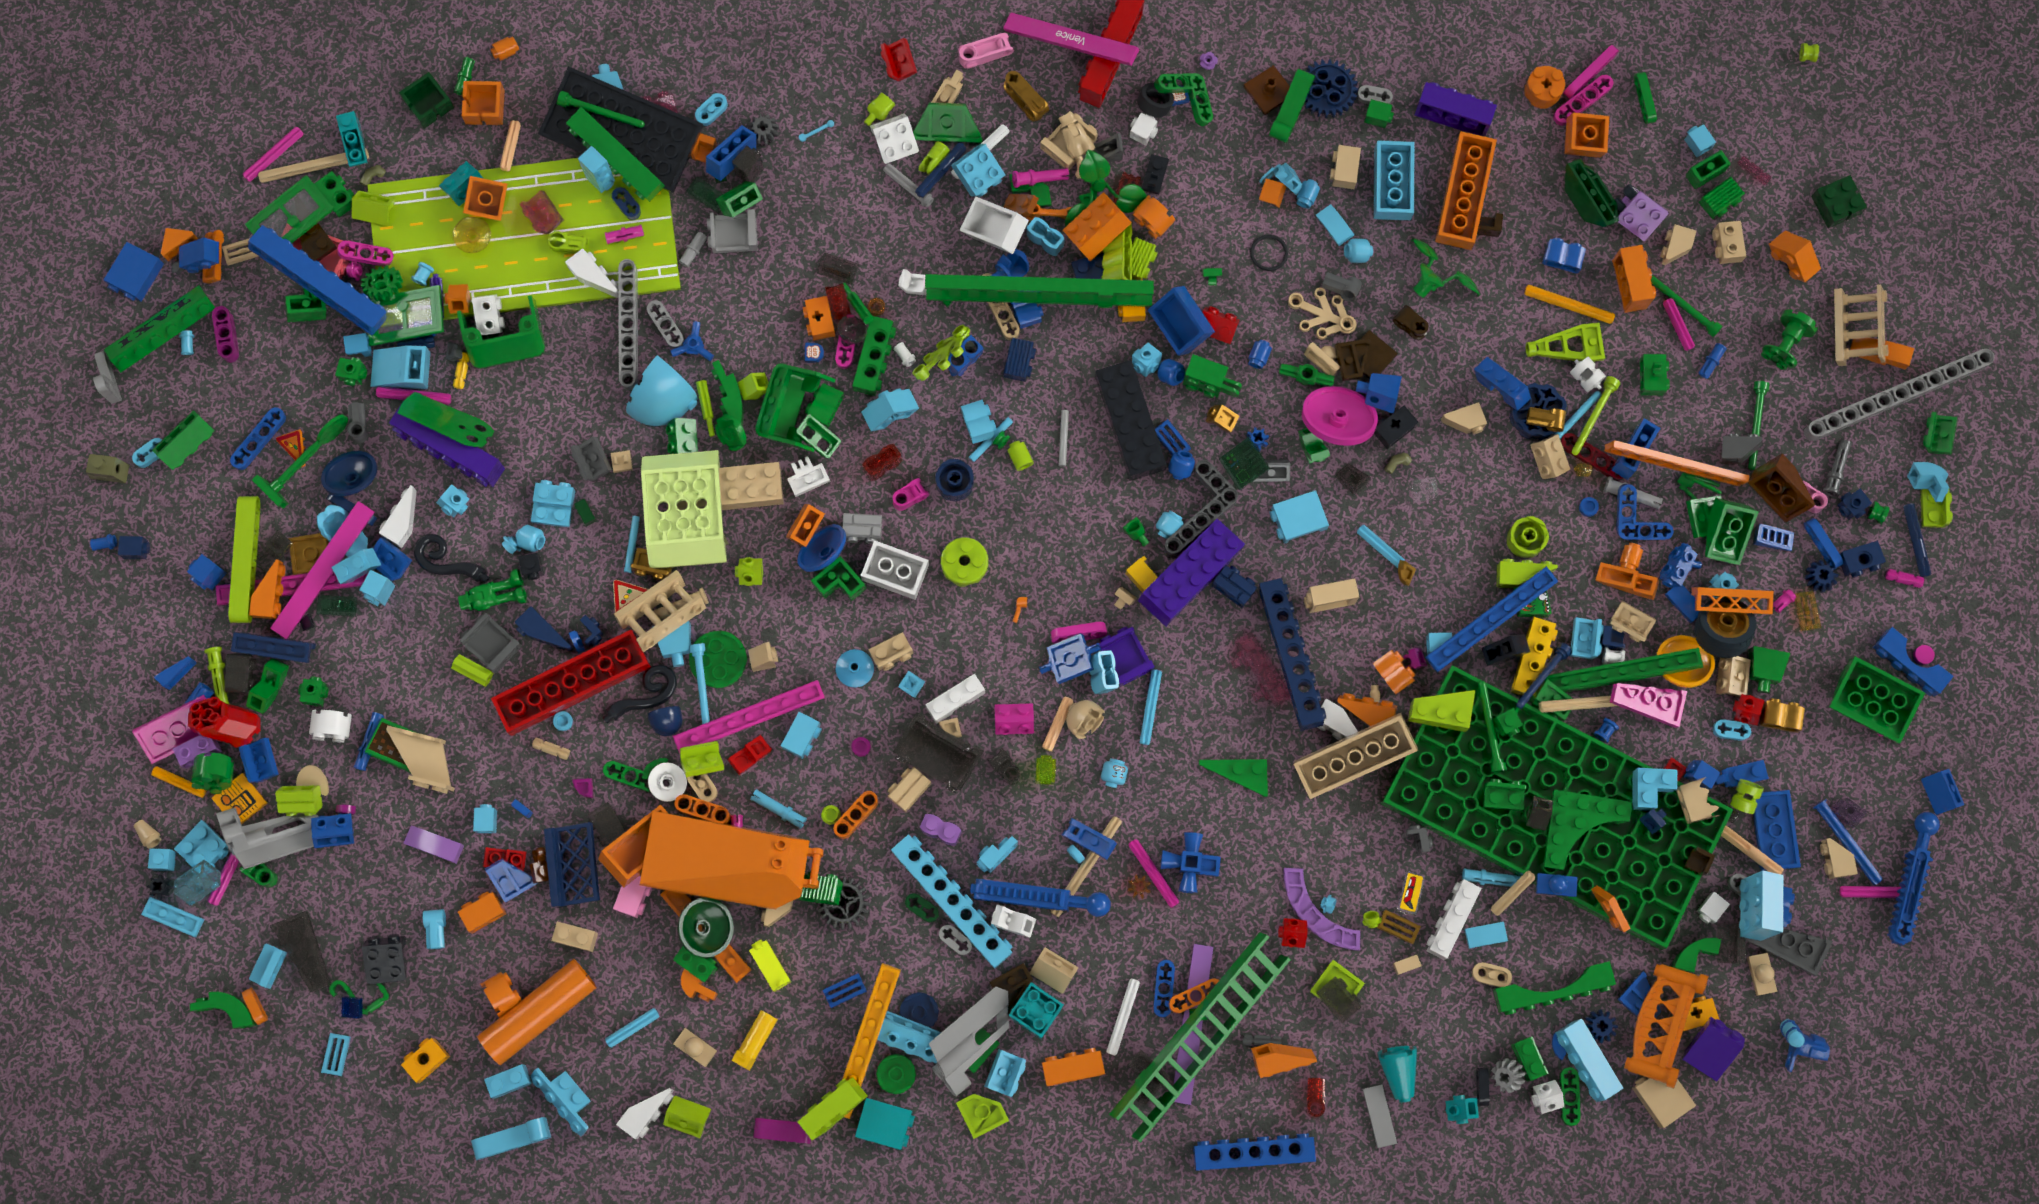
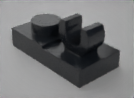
M1151 154L1142 185L1144 191L1160 194L1169 163L1168 158Z

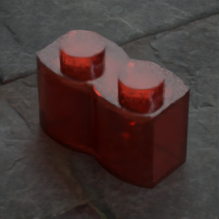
M889 444L883 447L878 454L868 457L863 462V471L870 481L877 480L886 471L899 466L902 462V455L894 444Z

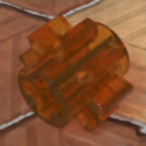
M1135 875L1134 882L1128 881L1132 887L1127 892L1132 891L1134 893L1133 898L1136 895H1140L1141 899H1143L1144 892L1150 894L1147 886H1150L1151 882L1146 883L1144 881L1146 876L1138 879V876ZM1139 882H1141L1143 884L1142 887L1144 888V890L1141 889L1138 892L1136 891V886H1134V884L1138 885Z

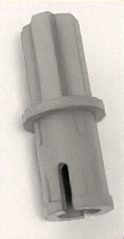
M698 232L690 245L686 246L687 249L678 262L689 268L695 256L700 254L699 250L706 241L707 236Z

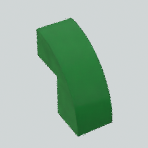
M273 658L264 665L261 681L249 691L246 707L264 714L281 689L289 666Z
M1705 938L1688 944L1676 955L1671 967L1695 973L1698 952L1712 956L1718 955L1721 939Z

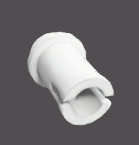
M903 342L894 347L893 350L901 358L903 365L910 367L916 362L915 355L909 352Z

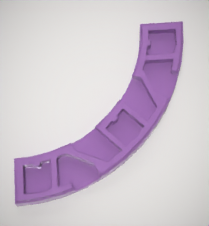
M1283 868L1284 884L1288 899L1300 920H1307V928L1330 944L1349 950L1360 951V931L1344 928L1331 922L1312 903L1305 886L1303 869Z

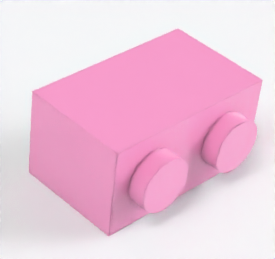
M641 876L637 877L625 888L621 887L613 909L638 918V915H642L646 906L644 900L646 896H650L652 888L640 886Z

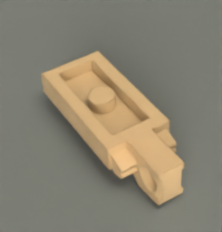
M956 70L952 78L948 77L945 79L931 103H954L963 86L960 83L963 79V73Z

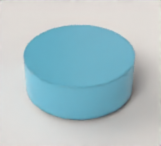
M560 711L553 717V725L559 731H567L573 724V718L568 712Z
M1073 844L1067 848V852L1077 863H1081L1085 859Z

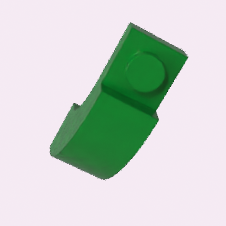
M208 992L209 1000L208 997L196 999L195 1003H189L191 1012L222 1009L231 1018L234 1029L257 1026L246 1003L237 996L223 992Z

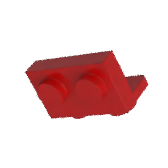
M902 38L890 45L885 43L880 45L882 49L881 56L886 62V72L890 78L901 81L917 73L907 39Z
M1212 306L1205 307L1202 313L1215 331L1210 337L1231 344L1240 320L1236 319L1237 316L1234 314L1220 313L1219 309Z

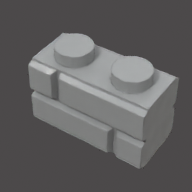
M844 513L843 529L846 532V542L857 543L858 540H865V543L873 544L874 540L881 541L882 515Z

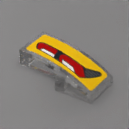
M1410 871L1405 872L1397 912L1416 916L1425 880L1424 875Z

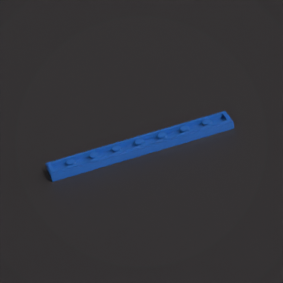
M1546 566L1425 657L1436 672H1439L1555 585L1558 580Z

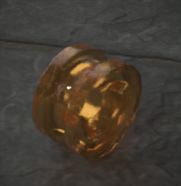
M880 298L871 299L868 303L869 312L873 316L882 315L885 311L884 301ZM874 303L882 305V307H879V311H876L875 308H871L874 307Z

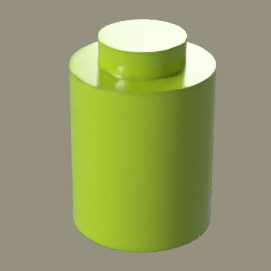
M1015 441L1009 445L1010 448L1007 451L1017 471H1022L1034 464L1024 442Z

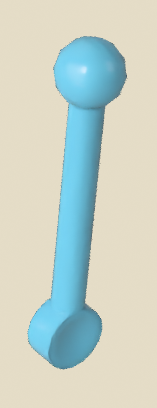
M829 120L827 124L807 134H800L799 140L801 142L806 141V138L827 127H833L834 122Z

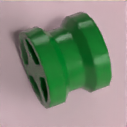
M1874 501L1868 511L1867 519H1875L1877 523L1883 524L1890 507L1881 506L1878 502Z

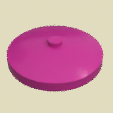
M1323 387L1311 392L1306 397L1302 408V419L1310 432L1326 442L1343 446L1357 445L1367 441L1375 432L1378 415L1374 407L1365 404L1366 398L1363 395L1343 387Z

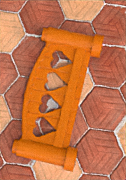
M1656 964L1653 975L1657 976V980L1649 990L1640 1008L1634 1031L1633 1057H1627L1624 1068L1628 1069L1629 1072L1666 1083L1667 1087L1674 1089L1680 1071L1672 1067L1694 995L1695 993L1704 994L1709 976L1704 974L1699 976L1664 964ZM1666 985L1670 986L1679 998L1662 1001L1660 995L1664 993L1663 987ZM1663 1004L1673 1016L1657 1020L1654 1014L1658 1012L1657 1006ZM1652 1023H1658L1668 1035L1650 1038L1648 1033L1652 1030ZM1648 1041L1653 1042L1662 1054L1650 1057L1643 1056V1051L1646 1049L1645 1043Z

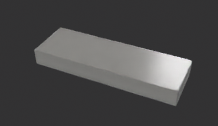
M1383 1085L1362 1089L1377 1148L1397 1144Z

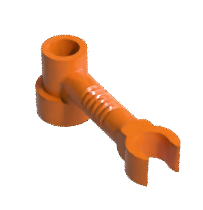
M1036 204L1032 215L1026 217V219L1029 220V223L1034 217L1039 218L1040 216L1061 217L1065 219L1067 212L1072 207L1053 210L1040 208Z

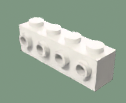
M1465 879L1455 884L1452 893H1454L1452 900L1448 899L1443 909L1446 912L1443 918L1439 917L1435 925L1437 930L1434 935L1431 934L1426 945L1429 946L1427 952L1443 960L1448 958L1482 888Z

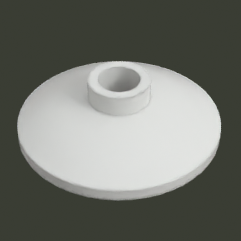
M662 763L650 772L648 786L653 796L661 801L669 802L674 801L685 792L687 779L679 766L673 763ZM663 780H667L669 782L668 787L663 785Z

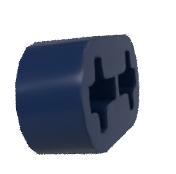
M616 188L612 193V199L616 206L629 220L638 219L641 215L639 204L625 188ZM617 195H624L626 201L623 202L620 198L618 199ZM630 205L632 209H635L636 213H629L627 206Z

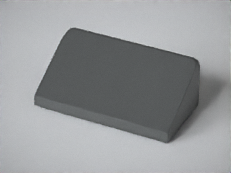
M1289 459L1260 460L1252 466V482L1290 481ZM1264 463V465L1261 466L1259 469H1257L1256 471L1254 470L1257 466ZM1267 467V469H1266L1265 471H1263L1261 474L1257 475V473H1258L1259 471H1261L1263 468Z

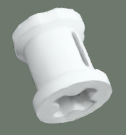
M1604 648L1602 664H1612L1625 660V650L1615 651Z

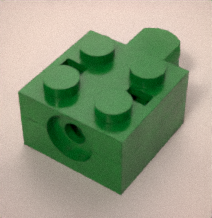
M1194 354L1192 355L1183 381L1186 389L1193 392L1198 390L1209 398H1218L1220 392L1238 397L1240 393L1238 390L1242 388L1241 383L1226 378L1229 367Z

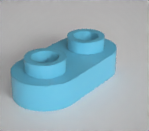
M720 93L709 97L696 110V121L704 126L714 122L727 109L726 97ZM720 102L722 105L720 107H716L715 104ZM708 115V118L702 119V116Z

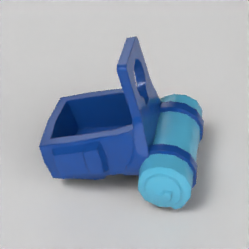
M1786 1019L1781 1023V1033L1789 1043L1785 1067L1789 1072L1793 1070L1797 1055L1828 1061L1830 1047L1823 1037L1812 1033L1810 1035L1803 1034L1794 1020Z

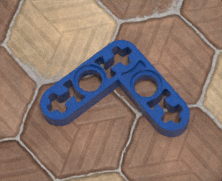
M1623 484L1619 487L1616 526L1619 537L1626 540H1667L1672 537L1674 530L1667 522H1636L1637 490L1630 484ZM1627 488L1632 491V494L1628 495V501H1632V504L1622 503V500L1626 501V495L1623 494V491H1626ZM1626 506H1629L1632 510L1628 517L1622 515V509ZM1654 525H1656L1655 529H1663V526H1665L1668 532L1663 536L1662 533L1654 531ZM1627 526L1629 529H1635L1637 536H1634V532H1627L1625 536V533L1621 532V530ZM1649 526V534L1642 536L1640 534L1641 527Z

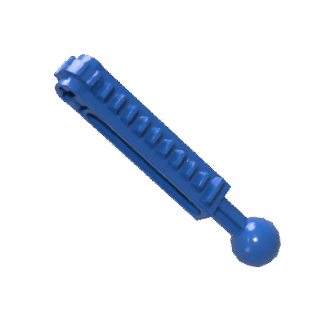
M1923 812L1916 817L1914 827L1919 833L1915 849L1904 855L1908 858L1904 861L1907 866L1902 869L1905 874L1901 875L1903 879L1899 883L1901 889L1897 890L1900 895L1895 898L1898 903L1893 906L1896 908V911L1892 912L1894 918L1890 919L1892 925L1888 927L1889 933L1887 934L1891 943L1899 946L1912 941L1911 938L1914 935L1912 929L1916 928V925L1913 923L1918 920L1915 914L1919 913L1917 907L1921 906L1919 902L1923 898L1921 892L1925 891L1922 886L1927 883L1924 880L1928 876L1926 870L1930 869L1928 863L1933 861L1930 857L1931 852L1927 851L1930 836L1936 834L1940 828V821L1932 812Z
M976 879L975 884H971L970 893L974 894L973 899L1068 912L1069 907L1087 909L1088 913L1095 917L1106 915L1111 907L1109 897L1101 892H1095L1089 897L1071 895L1070 890Z

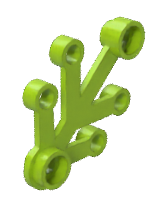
M963 324L959 325L952 332L953 336L941 340L936 345L938 350L924 356L923 361L927 365L920 364L912 372L917 380H926L930 375L929 370L938 361L937 366L942 371L946 370L950 366L948 361L950 352L955 358L964 352L961 345L969 337V327H965Z

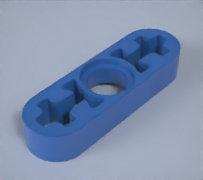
M1815 518L1805 522V530L1826 562H1830V568L1842 566L1843 559L1820 523Z
M1162 960L1158 964L1156 972L1153 1011L1156 1016L1161 1018L1167 1017L1171 1012L1168 1006L1169 1001L1165 1000L1164 1005L1168 1007V1011L1160 1014V1010H1157V1006L1161 1005V1000H1157V996L1161 998L1169 997V1000L1173 997L1175 966L1170 960ZM1165 963L1171 968V971L1167 973V978L1171 977V982L1165 979L1159 980V976H1164V971L1160 970V967H1163ZM1161 983L1169 985L1170 991L1168 994H1161L1158 987Z

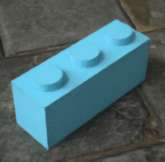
M591 146L578 160L586 179L602 193L613 186L615 179L607 160Z

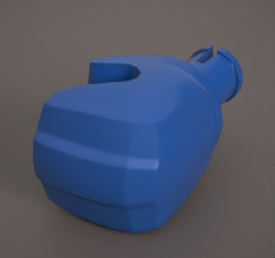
M1015 249L1013 254L1008 253L1007 256L1003 254L995 265L996 272L991 276L1023 277L1029 271L1027 256L1018 249Z

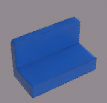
M1950 769L1921 779L1936 815L1964 805Z

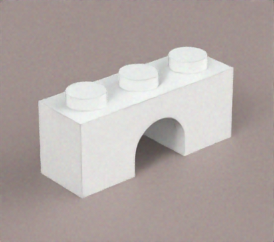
M973 674L927 703L926 709L935 723L938 724L952 715L962 705L971 703L984 695L985 689L976 675Z

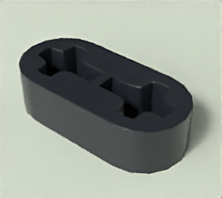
M1488 1068L1476 1069L1478 1106H1489Z

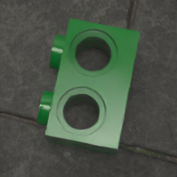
M331 171L315 182L314 185L334 207L333 211L340 218L352 209L354 193L351 189L346 190L344 187L346 183L340 175L336 176ZM331 184H336L333 189H328ZM346 198L344 203H339L340 199Z

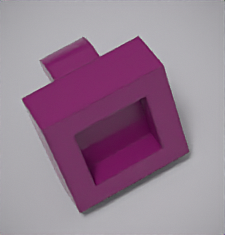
M1421 648L1408 650L1409 654L1403 656L1404 659H1411V664L1405 666L1406 668L1408 666L1411 669L1427 667Z

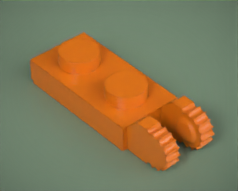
M215 230L213 233L208 232L205 235V238L219 242V264L213 265L209 269H203V283L210 284L221 281L224 234L220 230Z

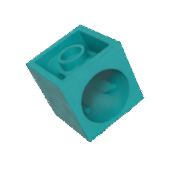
M1031 982L1010 1012L1009 1018L1041 1040L1062 1010L1064 1004Z

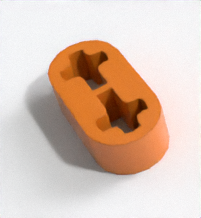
M250 987L243 991L242 996L256 1024L260 1025L267 1021L268 1017L255 990Z

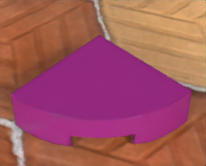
M592 778L572 780L575 789L581 795L593 798Z

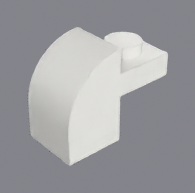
M997 905L992 915L991 924L1002 930L1030 938L1036 919L1027 914L1015 912L1004 906Z

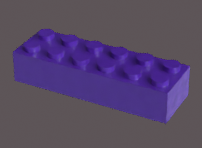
M399 408L389 422L393 428L392 431L396 433L397 437L404 441L408 439L419 450L424 448L429 452L430 456L437 460L440 457L447 466L453 469L457 467L466 477L471 478L473 476L480 485L494 487L505 470L499 459L478 447L461 444L435 430L398 414Z
M1216 519L1142 593L1138 602L1167 627L1223 568L1240 553L1245 543L1221 521Z

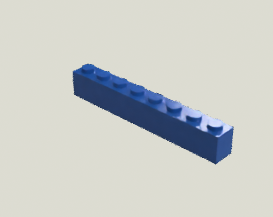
M262 225L248 240L249 250L371 336L386 321L387 312L384 307L370 301L366 294L357 292L350 283L340 280L336 273L326 270L319 261H313L306 252L293 247L289 240L279 237L273 229Z

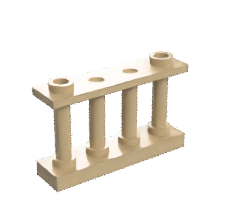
M1877 285V293L1848 296L1842 288L1834 289L1835 356L1838 366H1847V359L1850 357L1878 355L1881 363H1884L1885 356L1889 354L1888 345H1885L1884 302H1887V291L1883 290L1881 285ZM1877 301V311L1848 314L1845 306L1849 303ZM1878 319V329L1852 332L1846 330V323H1849V321ZM1878 337V347L1853 350L1846 348V341H1849V339Z
M677 570L614 613L622 629L630 626L637 633L639 638L636 640L643 652L652 648L660 640L706 609L700 595L693 599L683 589L686 585ZM676 592L687 603L678 610L667 599ZM660 603L671 614L663 621L651 610ZM644 614L655 625L647 632L636 622Z

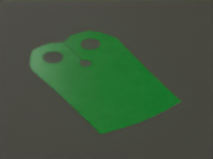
M417 392L408 396L398 410V414L467 446L483 447L487 443L486 438L492 437L494 433L492 427L483 420ZM459 425L464 426L465 429L459 428ZM481 425L486 428V431H478L474 426ZM469 435L474 436L478 439V442H471L466 437Z

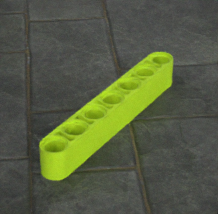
M239 496L237 498L228 612L230 623L252 622V616L249 615L251 596L255 590L260 522V498L258 496Z

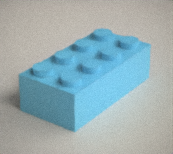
M1377 141L1374 148V219L1411 220L1414 214V142Z

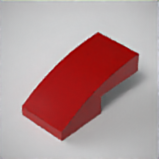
M759 735L746 744L743 749L729 757L728 762L738 775H741L769 754L772 749L764 738Z

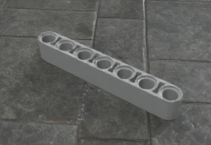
M624 259L619 263L618 267L619 382L624 389L633 390L634 386L638 384V271L632 260ZM626 266L633 267L630 273L623 272ZM627 284L633 285L632 290L628 292L623 290ZM626 303L633 304L630 310L623 309ZM632 321V327L628 329L623 327L625 322ZM626 340H633V344L630 347L624 346ZM632 358L633 363L626 366L624 365L625 359ZM626 377H633L632 383H624Z

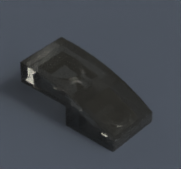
M279 530L265 543L266 547L254 559L267 572L275 560H281L292 545V542Z

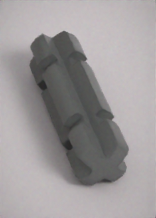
M1245 1034L1243 1035L1242 1042L1243 1045L1251 1046V1044L1261 1046L1268 1043L1281 1045L1282 1039L1280 1036H1252Z

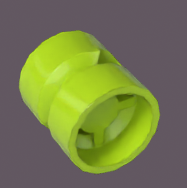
M1740 779L1736 788L1738 793L1733 795L1730 805L1742 812L1754 814L1758 805L1756 800L1760 799L1764 788L1751 781Z

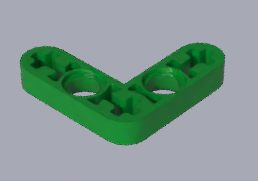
M1162 74L1155 80V89L1160 93H1188L1194 119L1198 125L1206 126L1213 120L1205 80L1200 74ZM1177 79L1183 83V87L1177 85ZM1196 96L1202 98L1203 104H1200L1196 100Z

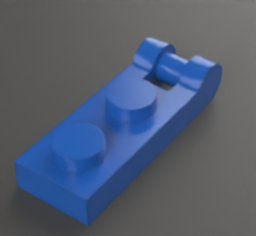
M1071 818L1070 825L1067 830L1063 831L1062 836L1108 860L1117 843ZM1076 829H1079L1077 835H1074Z

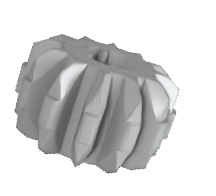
M1509 1058L1498 1061L1495 1064L1496 1067L1491 1070L1495 1074L1491 1077V1079L1496 1080L1494 1086H1500V1092L1507 1091L1512 1093L1514 1090H1519L1525 1082L1522 1077L1526 1073L1520 1070L1523 1065L1517 1066L1516 1060L1510 1061Z

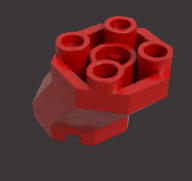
M211 697L192 704L188 713V727L201 736L224 741L236 748L250 744L253 740L252 736L255 733L258 735L261 731V719L257 714L246 708L227 704L218 697Z

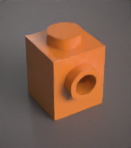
M468 284L449 285L448 293H445V303L448 304L449 313H457L460 310L463 313H469L471 297Z

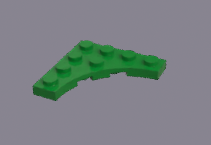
M1554 789L1543 868L1563 871L1571 848L1591 828L1610 822H1630L1632 802Z

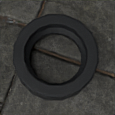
M1150 82L1141 88L1137 103L1139 108L1147 115L1164 117L1171 110L1174 96L1173 93L1158 92L1155 89L1154 83ZM1148 96L1156 97L1164 104L1155 103Z

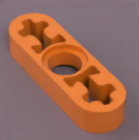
M1210 979L1173 996L1168 1003L1169 1009L1173 1013H1182L1199 1005L1205 998V993L1201 986H1204L1205 990L1211 986V982L1216 985L1219 980ZM1193 990H1197L1201 994V999L1198 1002H1194L1190 998ZM1186 994V999L1191 1005L1187 1006L1186 1002L1181 1005L1180 1010L1177 1007L1174 1008L1175 999L1181 1001L1185 999L1183 995Z

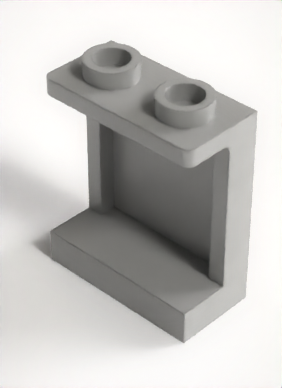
M755 209L747 210V214H738L733 218L724 215L716 216L714 212L710 213V219H707V229L711 230V236H708V247L712 248L713 253L758 251Z

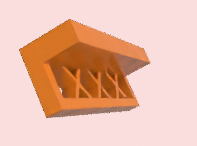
M1692 587L1691 595H1696L1695 611L1773 614L1774 591ZM1701 596H1708L1713 602L1708 607H1701ZM1722 597H1727L1732 602L1727 608H1723L1718 603ZM1741 598H1746L1751 603L1745 609H1742L1737 604ZM1760 599H1767V610H1761L1756 603Z

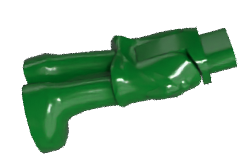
M513 569L510 572V577L506 580L495 583L492 581L479 585L458 596L461 610H487L492 606L511 601H517L519 604L527 603V595L524 587H522L524 583L519 569ZM516 588L514 591L500 595H496L495 593L506 589Z

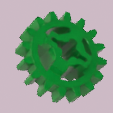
M388 265L384 269L378 266L376 271L371 269L372 273H366L367 278H362L363 284H361L364 294L370 300L375 298L376 302L380 298L386 301L388 296L393 298L392 294H398V289L402 288L401 283H403L399 270H396L395 267L389 269Z

